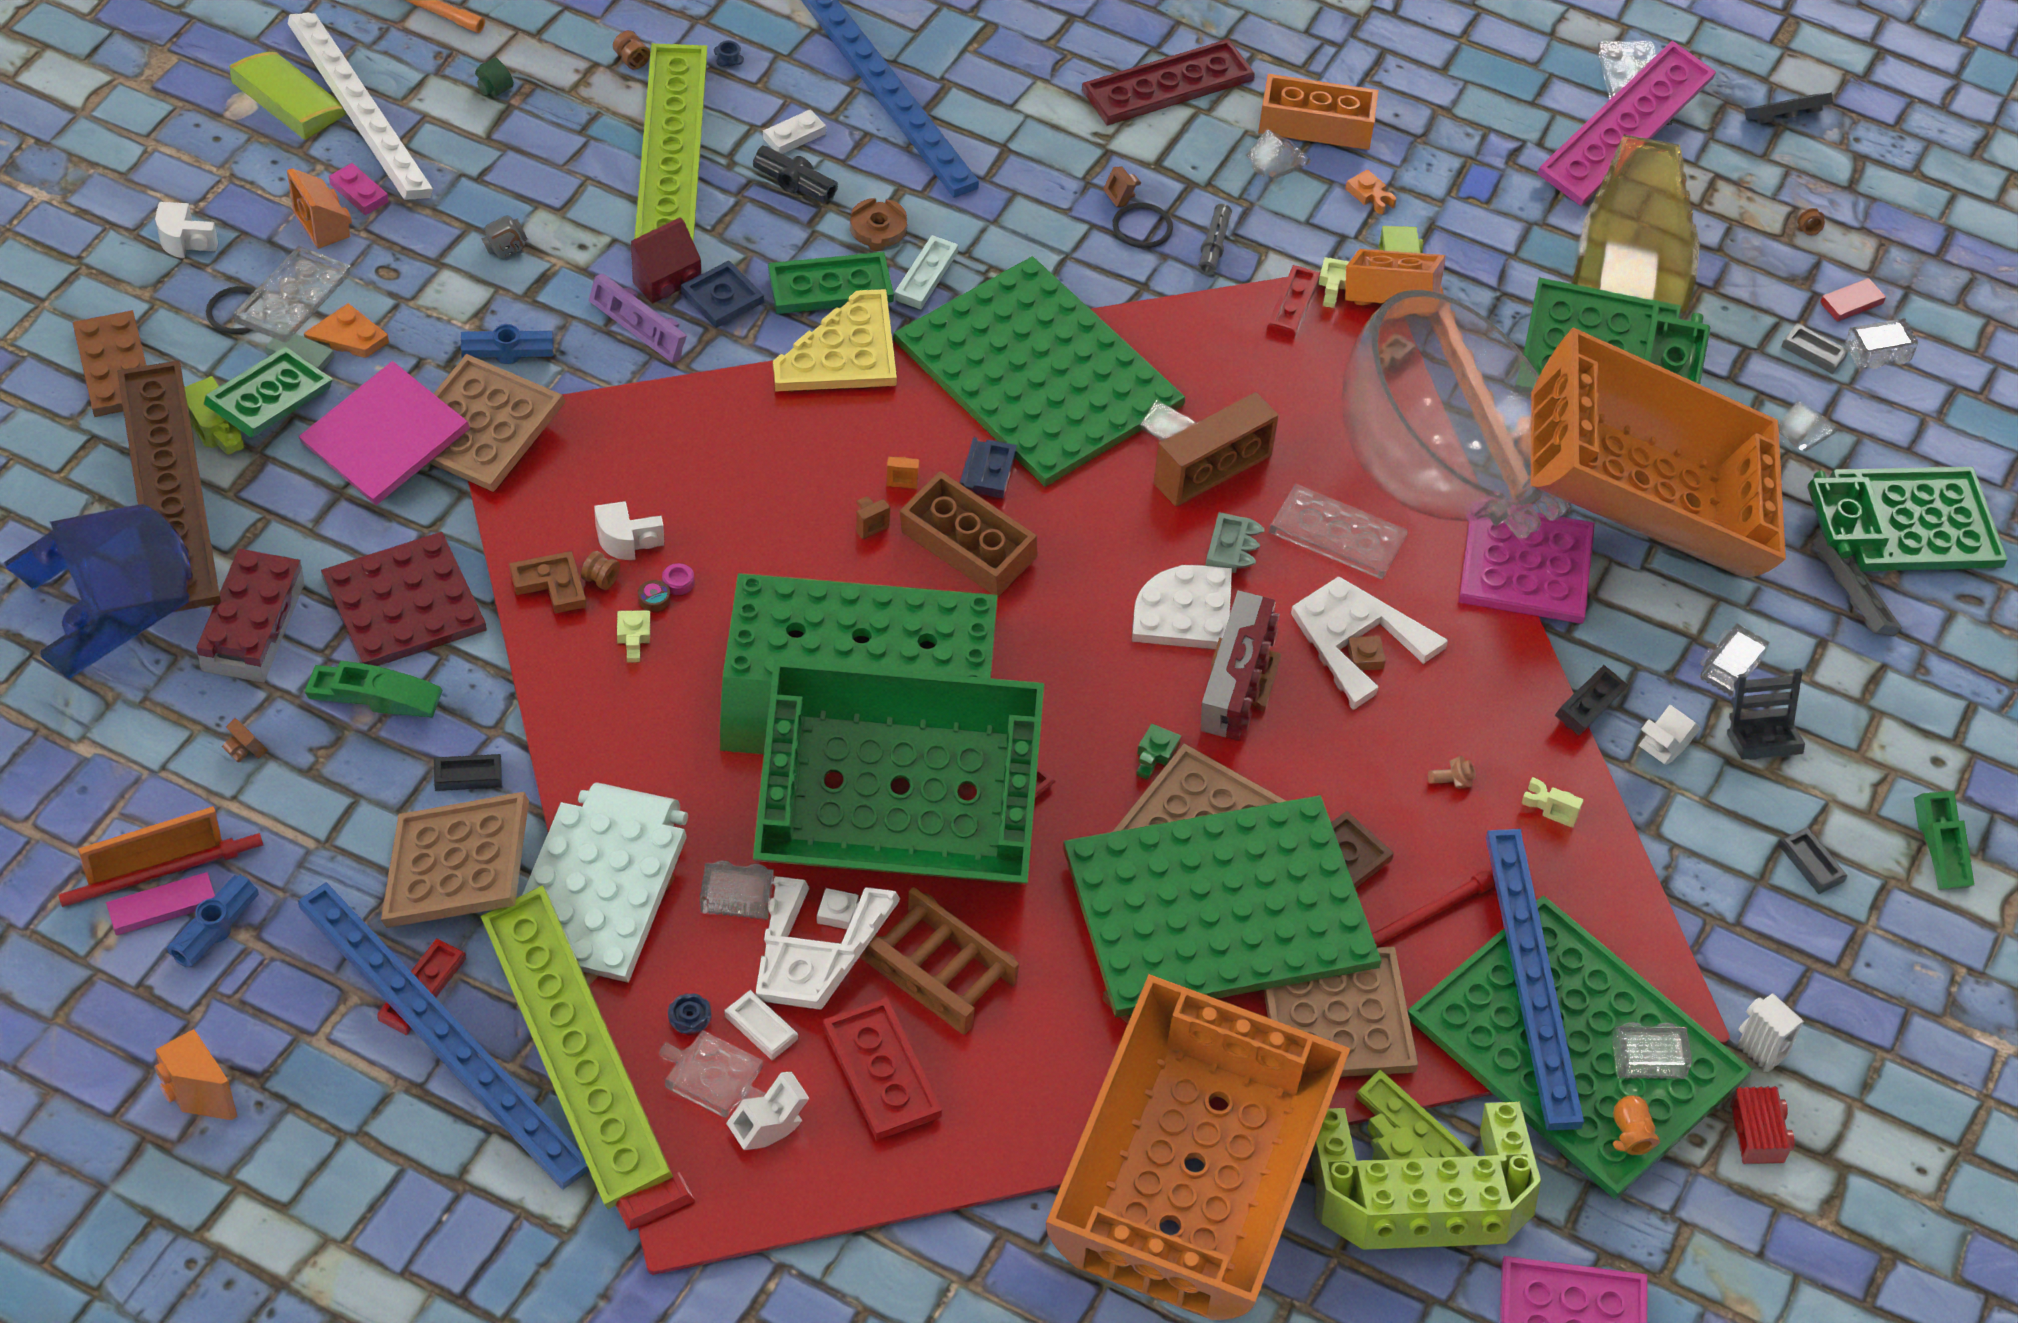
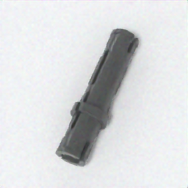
M1226 204L1215 206L1207 238L1201 245L1202 255L1198 264V270L1203 275L1210 276L1216 272L1218 259L1222 257L1224 252L1223 241L1232 214L1231 207Z

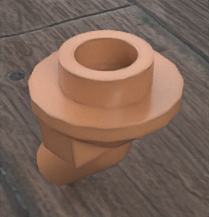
M1458 756L1450 761L1451 769L1430 770L1428 772V781L1430 783L1455 782V786L1458 789L1472 787V779L1476 778L1472 762L1470 760L1466 761L1463 756Z

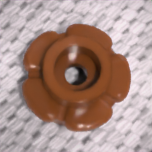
M1809 208L1801 213L1797 219L1798 229L1804 231L1807 235H1816L1821 232L1825 225L1823 212H1819L1817 208Z

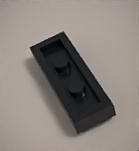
M1832 92L1818 93L1745 108L1746 120L1757 119V124L1774 121L1773 116L1779 114L1782 115V119L1799 116L1798 111L1806 109L1807 113L1823 111V105L1833 103Z
M1603 665L1559 708L1555 716L1580 736L1623 693L1628 684Z

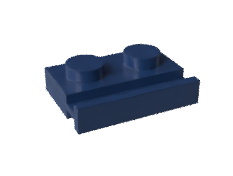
M973 437L960 484L967 489L973 490V493L1004 499L1016 456L1017 445L992 440L981 442L978 441V438Z

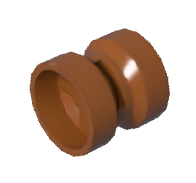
M627 30L621 32L613 42V50L619 57L623 58V62L632 70L643 67L650 59L651 52L649 48L641 42L634 31Z

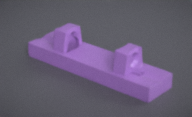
M605 274L595 276L589 302L671 363L681 359L687 335L678 329V322L672 318L664 319L636 298L638 293L632 288H622Z

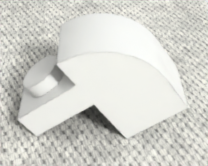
M159 202L155 220L160 244L167 253L175 257L185 258L186 250H217L218 239L214 222L192 221L189 203Z
M626 501L594 506L599 543L609 555L623 560H635L636 549H649L664 545V526L661 516L630 520Z
M1669 705L1656 723L1648 719L1641 729L1646 736L1638 746L1667 765L1685 750L1701 728L1696 722L1672 705Z
M782 1072L764 1097L743 1099L726 1124L743 1150L763 1148L786 1137L800 1125L802 1119L798 1114L809 1100V1097L792 1072Z

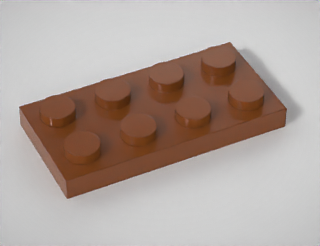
M133 310L72 322L94 417L123 412L117 370L147 366Z

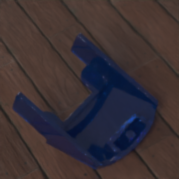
M144 504L50 521L53 529L51 532L4 562L6 569L31 589L38 588L69 568L81 601L71 606L63 616L62 626L65 635L39 652L43 660L67 678H72L189 602L190 595L186 590L187 580L191 579V566L186 547L176 529L157 511Z

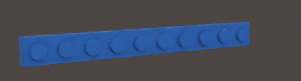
M1521 829L1488 830L1486 843L1546 1130L1582 1129L1584 1123Z

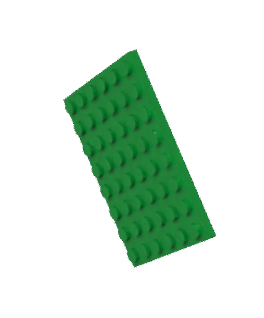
M1033 256L895 331L893 341L998 442L1017 445L1015 459L1044 487L1177 410L1185 403V396Z
M1321 795L1070 839L1063 842V851L1115 1017L1131 1015L1149 974L1217 999L1380 968L1381 957Z
M1543 895L1536 903L1584 1123L1582 1129L1546 1130L1505 929L1501 930L1407 1010L1409 1021L1502 1102H1520L1525 1122L1616 1200L1747 1080L1753 1069ZM1629 1095L1639 1096L1646 1101L1655 1125V1134L1660 1140L1656 1147L1642 1155L1628 1154L1627 1152L1617 1150L1613 1146L1614 1141H1621L1619 1136L1623 1133L1614 1120L1613 1111L1616 1103Z

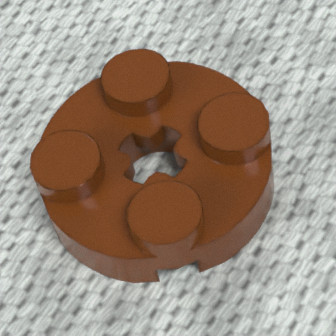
M876 198L866 199L852 209L849 229L853 237L860 243L868 245L870 250L882 251L885 247L898 243L907 235V214L905 209L893 200L886 199V202L883 203L876 202ZM874 221H876V222H878V223L884 222V224L877 225V224H874L873 222H874Z

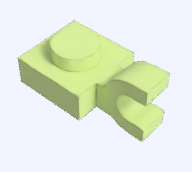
M1324 257L1319 278V285L1326 286L1323 306L1335 308L1338 289L1346 290V265L1349 261Z
M618 611L617 643H626L627 662H640V643H650V611Z
M1532 777L1528 790L1537 794L1525 792L1521 804L1543 809L1542 816L1573 828L1584 799L1552 787L1550 792H1547L1546 785L1539 779Z

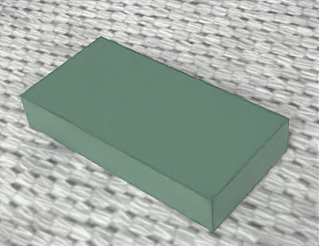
M284 328L265 346L267 355H272L280 349L287 347L320 371L334 358V351Z

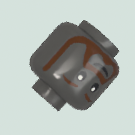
M508 215L485 226L486 237L482 238L489 255L495 252L500 259L508 258L522 251L525 247L524 241L528 240L518 218L513 220Z

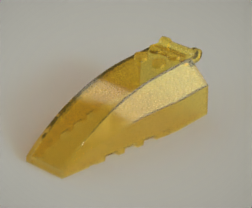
M1623 135L1615 152L1614 159L1610 163L1608 172L1604 176L1602 185L1598 189L1595 200L1591 204L1583 222L1575 254L1571 284L1681 305L1680 314L1688 311L1697 279L1700 243L1696 224H1693V208L1689 204L1690 193L1686 189L1687 178L1686 173L1683 171L1684 163L1680 145Z

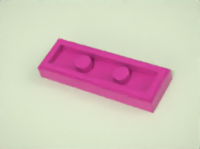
M208 872L111 900L106 902L115 935L117 936L196 911L199 903L213 898L215 894Z

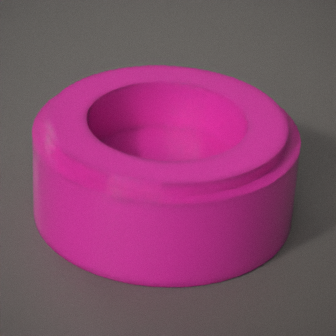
M672 564L663 571L662 581L669 587L670 594L683 595L690 592L694 587V572L685 564Z

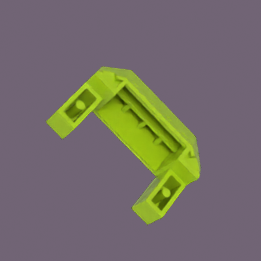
M1520 1102L1484 1104L1480 1136L1486 1156L1356 1161L1345 1108L1328 1109L1310 1156L1317 1191L1314 1207L1315 1217L1321 1224L1363 1250L1506 1244L1535 1215L1541 1184Z

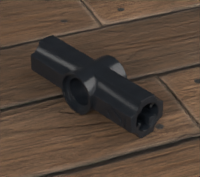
M762 145L757 150L756 156L753 159L754 168L777 179L779 186L788 193H796L799 190L822 203L829 204L834 199V195L838 190L837 181L815 171L812 164L802 156H795L791 159L768 146Z

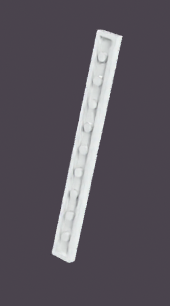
M315 13L290 14L287 24L403 199L430 198L433 188Z

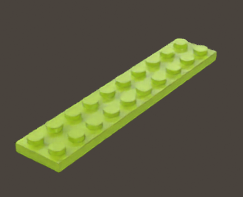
M651 43L634 239L681 217L694 242L708 55L707 45Z
M542 885L516 898L515 906L494 909L482 915L481 919L605 1207L610 1209L615 1206L620 1198L672 1178L673 1175L544 886Z

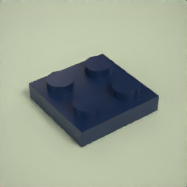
M729 260L681 285V294L715 328L764 303V294Z

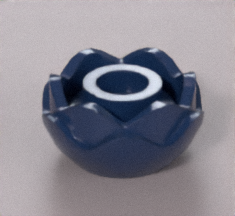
M695 993L678 996L668 1007L670 1024L674 1029L683 1034H697L704 1030L711 1021L712 1014L709 1002Z

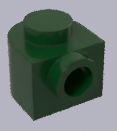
M496 57L486 63H482L475 71V75L479 78L477 85L480 91L491 98H495L514 86L509 70Z

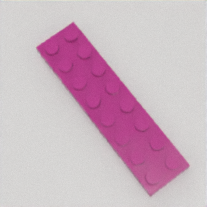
M1672 40L1539 167L1537 174L1578 205L1583 206L1714 78L1716 71Z

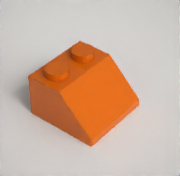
M294 168L288 169L287 175L293 212L317 249L349 238V224H352V219L347 208L340 206L335 190H329L323 179Z
M195 1029L155 1049L159 1064L155 1065L154 1068L162 1081L159 1084L162 1093L169 1103L175 1101L181 1111L185 1113L233 1120L238 1117L229 1080Z

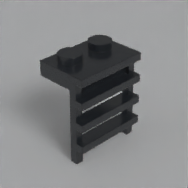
M1800 668L1794 669L1793 676L1746 680L1745 674H1738L1737 681H1734L1736 692L1735 697H1732L1731 701L1733 712L1729 714L1731 725L1727 729V735L1741 760L1804 754L1805 742L1794 726L1802 670ZM1791 689L1790 692L1744 696V693ZM1788 705L1787 708L1741 712L1742 709Z

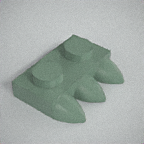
M1219 512L1205 566L1232 568V572L1236 573L1237 568H1246L1256 564V560L1246 552L1260 548V544L1250 536L1264 532V528L1254 520Z

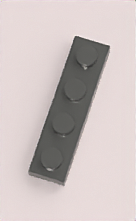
M1820 533L1812 541L1819 550L1818 556L1824 563L1830 566L1835 573L1834 579L1836 582L1844 587L1851 596L1849 600L1852 605L1860 610L1867 619L1865 621L1867 627L1876 634L1895 636L1902 629L1901 625L1864 572L1860 570L1852 555L1846 559L1841 558L1833 547H1827L1826 539Z

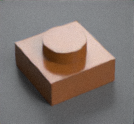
M1380 636L1352 637L1348 639L1347 647L1350 660L1360 670L1384 669L1386 661Z

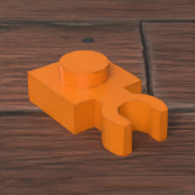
M1368 169L1346 182L1345 189L1363 205L1371 202L1374 205V210L1381 215L1385 212V204H1388L1391 208H1394L1396 204V197L1390 192H1385L1387 185Z

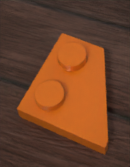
M349 303L304 332V337L314 342L316 340L328 343L332 350L347 351L352 353V355L363 358L369 357L389 343L388 334Z

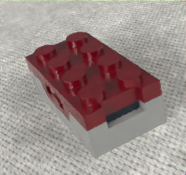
M238 548L220 590L221 603L214 605L196 647L201 671L265 682L305 584L301 560Z
M1237 591L1202 700L1201 731L1238 741L1241 731L1248 730L1252 717V712H1250L1252 703L1257 702L1261 688L1259 683L1261 674L1265 675L1270 658L1268 656L1270 646L1274 647L1278 634V628L1276 627L1279 613H1275L1274 599Z

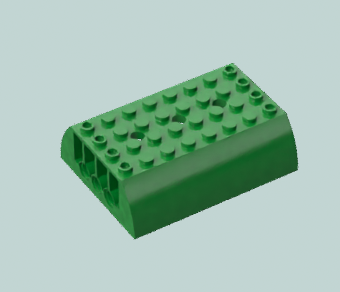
M738 573L722 679L720 751L764 754L774 659L991 678L998 595ZM797 630L803 632L804 635L799 638H793L788 633ZM858 636H865L870 640L866 643H857L853 639ZM928 641L935 644V647L924 649L919 644Z
M774 659L753 860L1027 885L1044 683ZM831 772L839 773L844 779L842 785L836 789L828 788L824 784L827 774ZM897 778H904L910 783V789L903 795L895 794L891 790L892 782ZM963 784H971L976 788L977 795L972 800H963L957 793L959 787Z

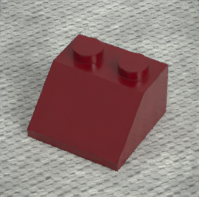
M681 217L631 241L633 283L652 304L680 291L682 284L701 275V258Z

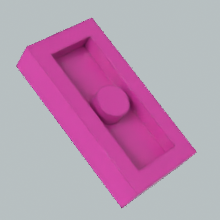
M353 163L329 175L330 185L365 216L389 202L388 194Z

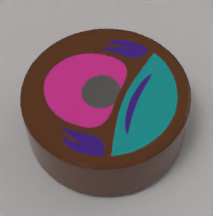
M650 580L643 583L638 589L639 605L650 612H658L665 609L670 603L669 587L659 580Z

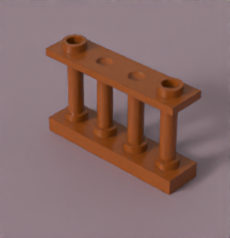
M913 887L909 891L908 910L910 912L884 937L875 935L859 958L965 1035L973 1027L975 1008L972 1005L1000 977L1014 986L1018 979L1019 963L1009 952L1001 951L939 906L931 895L923 894ZM921 920L936 930L910 957L903 956L893 948ZM949 939L960 947L962 951L936 976L929 975L919 966ZM973 958L989 969L963 996L956 995L946 987Z

